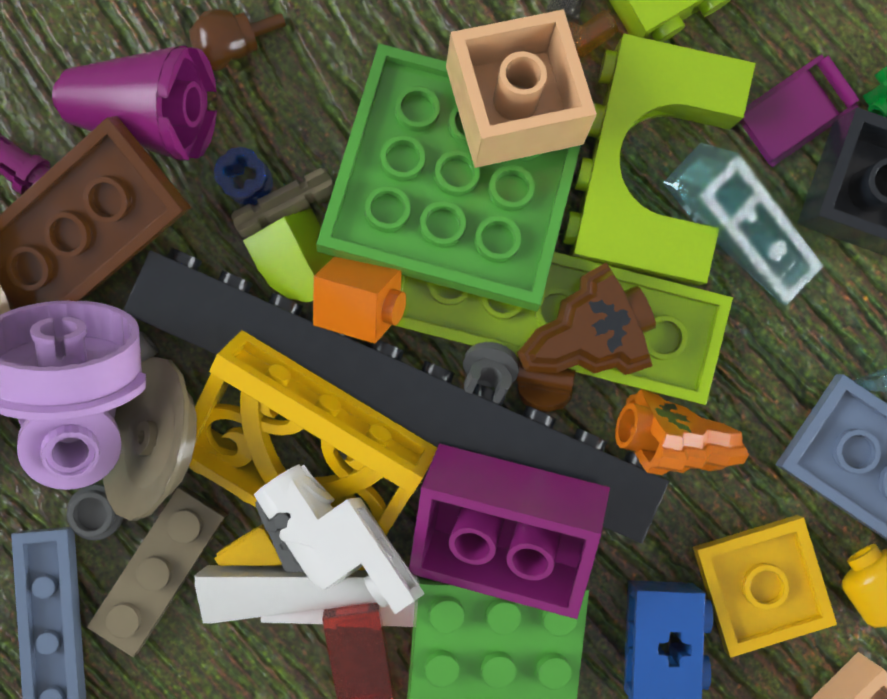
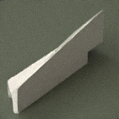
M207 565L195 575V589L203 623L212 624L261 617V623L413 627L415 601L397 614H394L389 605L383 608L374 600L364 582V578L369 575L366 570H357L335 586L325 590L312 583L305 572H286L282 565L263 567Z

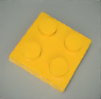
M799 515L791 516L693 547L708 599L712 603L713 615L723 648L730 658L837 625L804 517Z

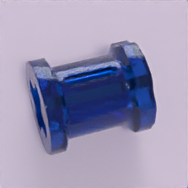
M244 147L231 148L225 155L219 157L214 169L216 182L237 203L245 206L248 204L257 205L259 204L257 199L271 193L273 187L272 173L269 167L258 159L254 151ZM245 166H248L256 177L255 179L246 180L244 189H242L233 178L234 175H242L245 171Z

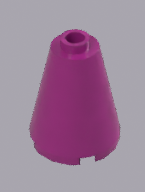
M184 45L67 68L61 73L52 90L54 107L66 123L92 131L107 117L118 116L145 150L179 161L189 160V158L198 159L203 156L212 140L216 124L217 111L207 110V92H217L216 80L210 61L201 49Z

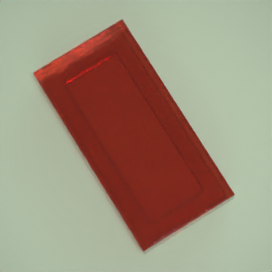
M376 602L324 609L322 621L337 699H395L380 605Z

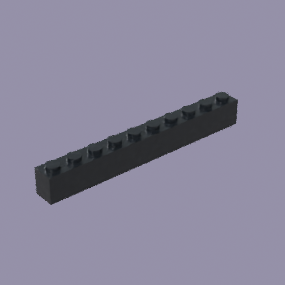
M172 247L167 257L150 250L123 309L132 317L215 354H218L243 330L437 448L439 444L610 487L603 527L641 544L643 543L670 481L655 474L647 473L635 453L627 451L624 460H621L604 452L608 442L579 428L576 429L572 438L553 429L556 418L532 407L526 406L522 415L502 407L506 396L502 402H494V390L477 383L472 394L465 392L464 389L451 384L455 373L426 360L421 370L401 362L404 350L381 340H378L375 344L372 343L368 347L350 339V336L313 326V322L299 316L303 306L294 301L272 293L269 302H266L249 294L253 285L249 281L224 270L221 271L218 280L198 271L202 264L201 260Z

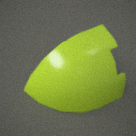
M312 208L285 216L243 240L258 271L269 286L288 299L302 302L313 301L314 275L334 257L317 252L316 243L321 226Z

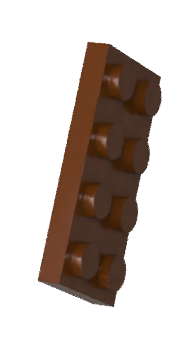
M118 116L107 117L0 214V285L6 295L10 310L51 301H83L191 209L190 205Z

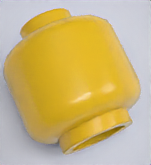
M871 544L848 558L847 563L851 569L845 574L841 586L868 625L874 628H887V549L880 550L876 544Z

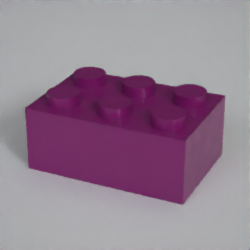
M439 444L421 487L409 571L412 575L578 619L602 533L610 487Z

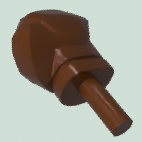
M226 9L208 10L203 12L190 28L191 47L201 49L210 61L213 71H220L228 65L231 59L237 60L247 56L248 53L257 51L258 46L255 37L285 27L286 23L281 13L250 24L244 12L233 15L231 11Z

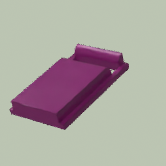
M821 54L747 105L744 118L739 123L772 168L831 127L834 121L859 107L856 102L860 99L829 55L824 58ZM816 64L847 107L843 112L839 113L809 71Z

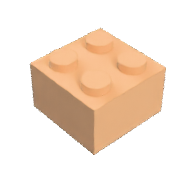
M564 9L451 32L446 69L475 168L584 144L597 113Z

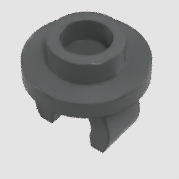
M494 342L478 343L470 347L463 361V368L467 374L464 381L465 392L472 394L477 383L486 387H494L493 401L497 403L502 402L511 383L516 380L519 373L520 362L517 355L508 347Z

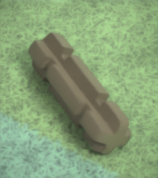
M319 168L305 175L306 181L299 184L295 180L257 199L258 205L253 207L248 204L234 211L231 216L240 236L246 239L264 229L265 226L285 216L311 209L310 203L314 201L321 204L330 199L335 184L325 168Z

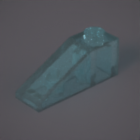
M700 143L663 182L695 223L719 228L716 243L781 304L787 306L823 267L822 263L739 153Z

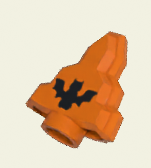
M641 389L636 394L630 395L626 399V404L617 420L615 429L617 445L622 449L634 451L647 473L664 475L669 471L684 473L690 468L717 471L728 466L744 464L749 456L742 442L741 431L724 423L701 418L687 407L666 401L658 394Z

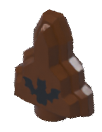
M606 262L580 277L579 290L560 302L557 319L537 328L519 349L517 355L524 371L558 373L578 365L591 373L615 368L623 375H627L653 366L644 333L655 329L656 321L642 290L638 286H634L624 291Z

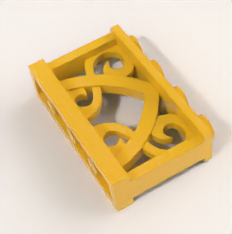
M241 330L216 355L209 370L211 374L195 406L197 415L196 442L189 465L190 469L233 493L242 501L256 507L255 502L257 499L254 494L272 479L287 471L275 451L269 434L291 435L304 429L321 439L323 456L330 469L335 473V475L314 477L335 499L330 503L333 509L346 499L356 498L354 494L357 493L368 504L373 517L385 535H387L427 472L437 447ZM229 384L241 391L240 407L231 404H220ZM280 414L288 420H277L273 418ZM228 419L241 423L242 427H232L222 435L213 430L211 425L216 420ZM338 450L348 455L345 460L340 456ZM383 477L399 486L387 506L380 494L371 486ZM362 566L358 570L364 571L365 568Z

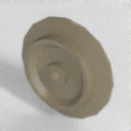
M153 356L141 362L142 373L146 374V389L131 401L116 408L114 420L120 431L121 453L114 468L103 478L105 495L116 515L129 521H137L152 515L164 499L171 495L178 487L191 463L196 442L197 415L193 398L186 390L183 374L172 360Z

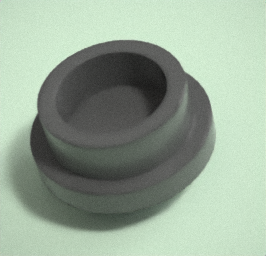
M94 484L79 489L71 497L67 506V520L70 527L78 536L87 540H101L112 535L123 521V517L116 515L105 495L104 485Z

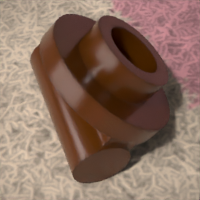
M520 362L517 376L519 398L526 406L538 411L550 412L559 410L566 406L572 398L576 370L566 369L558 373L524 371Z

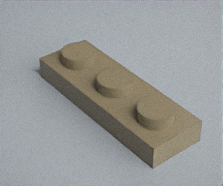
M185 486L178 487L87 628L131 657L137 655L228 514Z

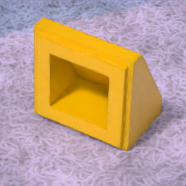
M264 524L223 547L216 553L217 556L214 558L218 566L282 565Z

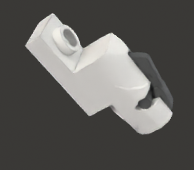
M300 464L278 475L254 494L257 499L255 506L286 572H305L312 583L325 590L335 586L363 566L369 574L364 578L368 591L381 607L384 608L389 605L394 614H397L425 594L361 497L346 499L333 509L330 503L335 499L310 474L306 466H300Z

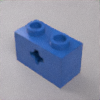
M628 580L624 691L629 699H702V689L708 690L710 688L711 663L709 656L703 655L704 633L710 634L713 627V607L711 600L705 599L706 593L694 583ZM670 632H673L680 640L679 642L670 643L669 653H665L659 646V643H667L670 638Z

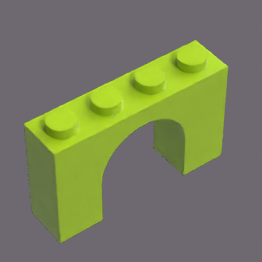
M624 33L615 51L606 49L598 78L599 83L607 84L603 104L594 103L597 115L587 135L595 138L591 158H581L574 186L575 190L583 191L579 212L569 211L562 243L571 245L569 256L601 264L607 262L612 267L691 287H697L708 282L719 228L660 215L642 206L628 191L620 170L621 146L627 132L631 128L645 120L656 117L679 118L730 130L744 118L756 63Z

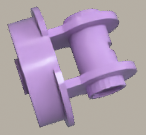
M66 300L36 303L1 314L0 414L19 420L21 428L17 438V455L20 465L33 480L54 489H78L98 482L114 468L121 453L120 431L114 420L116 408L131 401L146 389V374L142 373L138 323L130 314L119 308L89 301Z

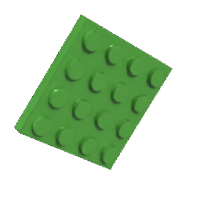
M379 43L316 243L317 252L397 269L404 276L537 312L541 306L581 145L475 168L447 73L446 61Z

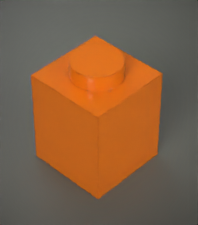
M334 256L314 275L313 326L375 344L391 325H397L404 314L406 294L401 291L402 272L397 269Z

